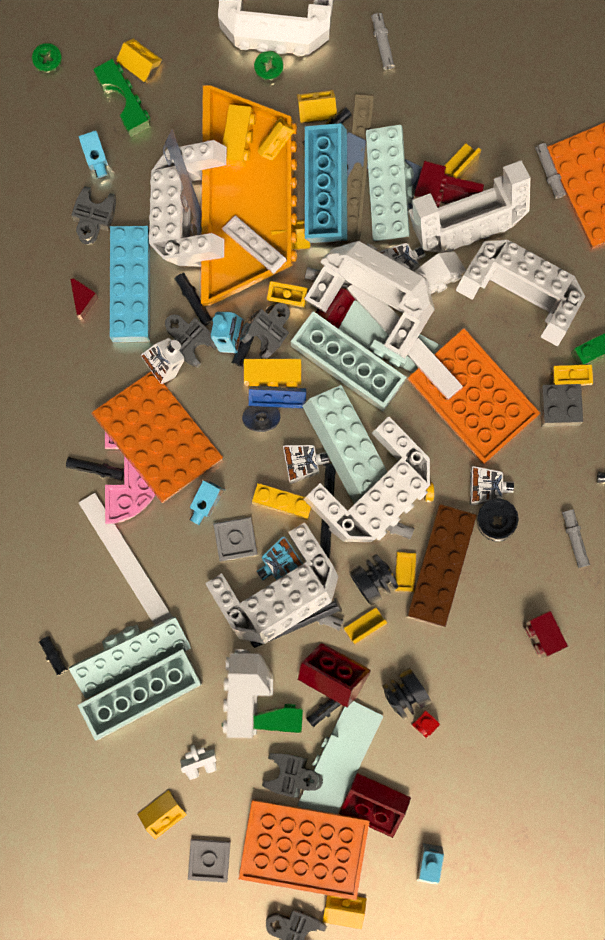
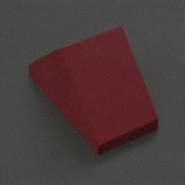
M73 278L70 281L77 317L81 320L84 319L94 305L98 296L94 291Z

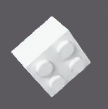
M454 251L438 253L415 271H419L426 276L425 280L429 283L430 292L433 294L436 291L438 293L447 289L448 283L451 281L454 283L462 278L461 274L466 269Z

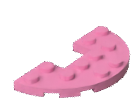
M105 432V449H119ZM125 456L124 485H105V524L119 523L136 516L155 497L154 492Z

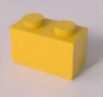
M270 281L267 301L306 309L307 301L305 297L309 289Z

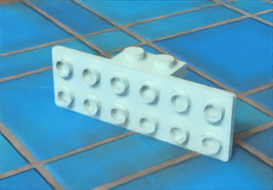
M394 125L366 130L373 240L382 241L409 237L408 203H412L415 190L412 186L413 169L405 163L402 125Z
M354 301L339 330L380 359L384 358L391 365L398 368L400 366L414 373L418 369L414 362L408 356L404 359L384 346L389 335L359 302ZM420 334L418 336L433 354L443 347Z
M174 616L142 632L136 624L126 627L116 635L108 636L102 641L103 651L70 666L69 670L82 694L87 699L134 676L182 649L185 651L189 650L191 646Z
M354 701L348 708L344 707L330 738L326 736L321 746L324 748L321 756L317 754L313 762V766H315L314 771L323 777V784L320 789L315 791L304 790L298 802V807L338 813L383 719V715ZM310 778L309 782L312 784L314 780Z

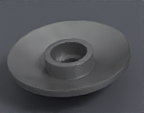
M251 406L245 410L242 416L245 427L254 432H266L274 429L279 424L281 418L277 408Z

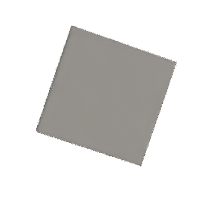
M251 517L213 523L220 562L258 555Z
M191 839L188 880L227 883L230 841Z

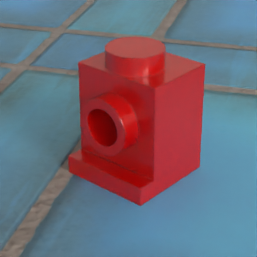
M426 710L412 723V726L425 738L430 736L440 725Z

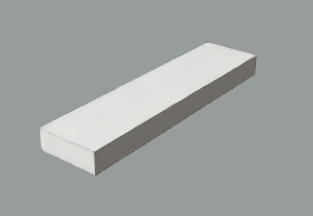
M234 216L222 228L227 235L273 274L287 261L282 254L237 216Z

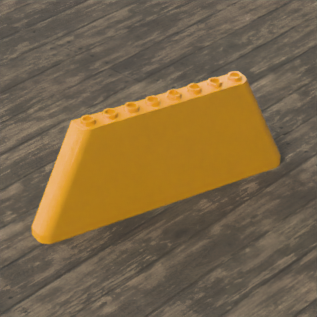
M211 85L203 86L202 142L215 140L223 144L229 105L251 107L254 114H256V123L252 125L253 141L249 143L250 159L246 161V167L225 165L202 170V235L212 233L224 239V258L201 261V304L203 306H211L293 266L294 262H297V251L294 250V243H297V233L294 232V225H297V215L294 213V207H297V196L294 195V189L297 188V178L294 177V170H297V160L294 159V152H297V142L294 141V134H297V124L293 123L292 117ZM281 117L291 126L294 133L274 160L271 161L262 157L257 152L259 150L258 146ZM234 216H237L286 258L287 261L274 274L223 231L222 228ZM271 230H287L286 232L271 234Z

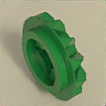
M50 43L37 46L32 54L34 66L40 72L46 71L47 73L56 70L62 58L60 50ZM50 54V58H51L52 60H51V61L47 60V61L44 63V58H43V57H44V56L47 57V56Z
M263 52L255 59L254 70L257 76H260L263 80L272 81L276 77L279 78V75L283 72V60L275 52ZM272 60V67L274 68H270L266 72V66L264 65H268Z

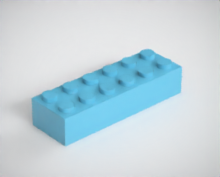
M341 123L305 126V239L310 243L347 241V129Z
M110 226V339L112 342H150V244L148 226Z

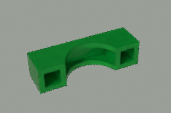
M111 59L94 68V74L104 92L115 91L126 99V105L120 114V118L130 137L149 128L148 120L151 118L146 109H141L140 104L142 103L137 94L133 95L131 91L133 87L128 78H123L122 74L124 72L120 64H115L114 60Z

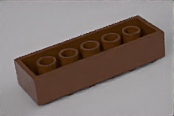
M439 504L407 613L408 618L442 628L446 627L476 521V514Z

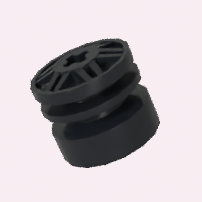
M500 498L491 499L484 503L477 517L478 529L482 536L494 542L505 541L510 538L516 531L519 521L518 512L514 505ZM495 517L498 519L500 517L502 519L500 522L502 525H494L493 518Z
M377 554L372 556L376 565H373L369 559L366 560L367 571L360 565L349 571L352 580L370 606L382 599L379 592L380 589L388 595L391 593L387 586L388 584L393 590L399 588L394 573L388 564Z
M410 667L399 674L401 684L398 685L395 680L390 679L394 687L390 690L386 683L381 685L392 709L403 720L408 718L404 709L407 708L412 715L415 714L412 704L415 703L422 709L432 703L426 690Z

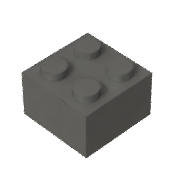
M581 384L543 385L540 388L541 427L580 426L583 423Z

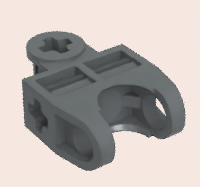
M87 186L80 192L71 216L73 221L79 222L76 232L80 241L83 244L90 245L97 240L100 229L110 230L115 214L116 195L110 193L108 198H105L102 203L95 204L91 202L92 199L90 198L92 189Z
M278 303L268 306L265 311L262 309L254 310L242 329L240 340L243 343H247L255 336L260 339L261 351L259 356L262 359L271 356L289 334L283 328V325L290 316L288 306L284 303Z
M176 314L168 316L165 320L168 334L181 344L179 351L184 356V361L195 368L201 366V363L194 354L196 347L199 345L211 346L213 349H217L211 338L210 331L196 318L189 324ZM172 323H174V324H177V323H178L179 328H176V327H173V328H172V325H171V324H172Z
M269 753L268 759L274 760V763L279 766L280 775L275 780H263V787L277 794L293 798H299L301 789L315 791L321 788L323 777L314 770L306 769L307 758L291 754ZM308 778L313 779L314 783L311 784V782L308 781Z
M295 908L292 909L290 917L280 913H272L266 919L267 932L281 940H291V938L292 940H304L307 933L311 931L317 932V930L325 932L327 925L322 921ZM278 920L280 926H277L276 929H273L272 923H275V921Z

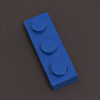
M249 386V406L303 408L302 406L306 403V388Z

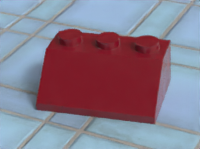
M321 643L301 663L297 680L348 708L357 698L371 670Z
M357 773L339 814L369 819V828L393 838L406 815L411 797Z

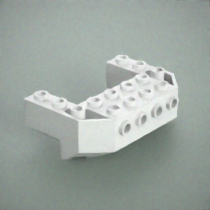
M219 0V27L234 46L242 50L257 49L260 52L275 51L278 54L294 53L297 56L309 55L329 40L334 0H314V4H309L307 18L243 11L242 0Z
M215 140L179 147L191 181L202 180V170L226 165L227 147ZM167 149L165 152L166 157L168 160H170V153ZM163 154L151 170L149 244L164 260L179 266L199 267L201 266V261L224 258L223 238L212 233L190 237L191 208L189 207L188 212L185 213L180 200L183 186L174 160H172L169 166ZM183 195V204L186 208L187 201L185 196Z
M522 161L504 166L503 176L494 179V188L437 208L431 194L412 200L413 208L409 210V215L423 250L436 253L451 252L458 247L470 245L477 240L487 239L491 235L499 232L502 233L512 228L529 212L530 176Z
M509 240L484 241L456 289L457 292L473 300L479 288L485 289L491 280L548 311L549 314L544 321L548 325L541 338L556 346L563 339L585 298L574 275Z
M357 241L333 248L321 260L320 263L324 267L307 293L305 300L326 313L346 280L402 312L403 315L384 346L405 359L435 310L429 283L425 280L426 276L419 271H411L409 266L401 261L399 263L395 262L393 257L385 252L383 254L379 253L377 248L369 243L365 245Z
M390 417L382 422L372 434L398 461L361 499L347 511L321 483L304 498V501L330 526L329 530L343 542H372L376 538L380 540L387 534L385 529L389 525L395 526L401 520L399 516L403 512L407 514L414 507L413 502L417 498L421 500L428 493L426 489L430 486V458Z
M305 522L288 533L306 563L240 603L222 573L205 583L239 639L265 644L332 602L338 575Z
M235 649V653H230V658H226V670H229L228 678L224 679V691H228V699H224V712H227V720L223 721V733H227V738H253V735H257V730L253 729V714L257 713L258 696L273 695V674L262 655L250 654V651L246 649Z

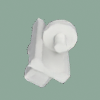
M191 745L192 751L185 754L187 759L180 761L182 772L186 773L190 780L199 776L197 769L204 766L207 773L216 771L214 749L205 752L204 747L196 749L195 745Z

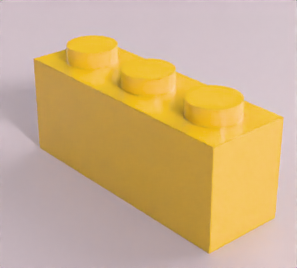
M229 105L222 144L227 147L226 165L246 167V161L250 159V150L248 149L249 143L253 141L252 125L256 123V114H254L251 107Z
M244 359V385H248V388L249 386L259 385L270 387L286 385V387L297 388V385H301V359Z
M259 483L252 500L253 505L307 521L312 509L304 501L305 497Z

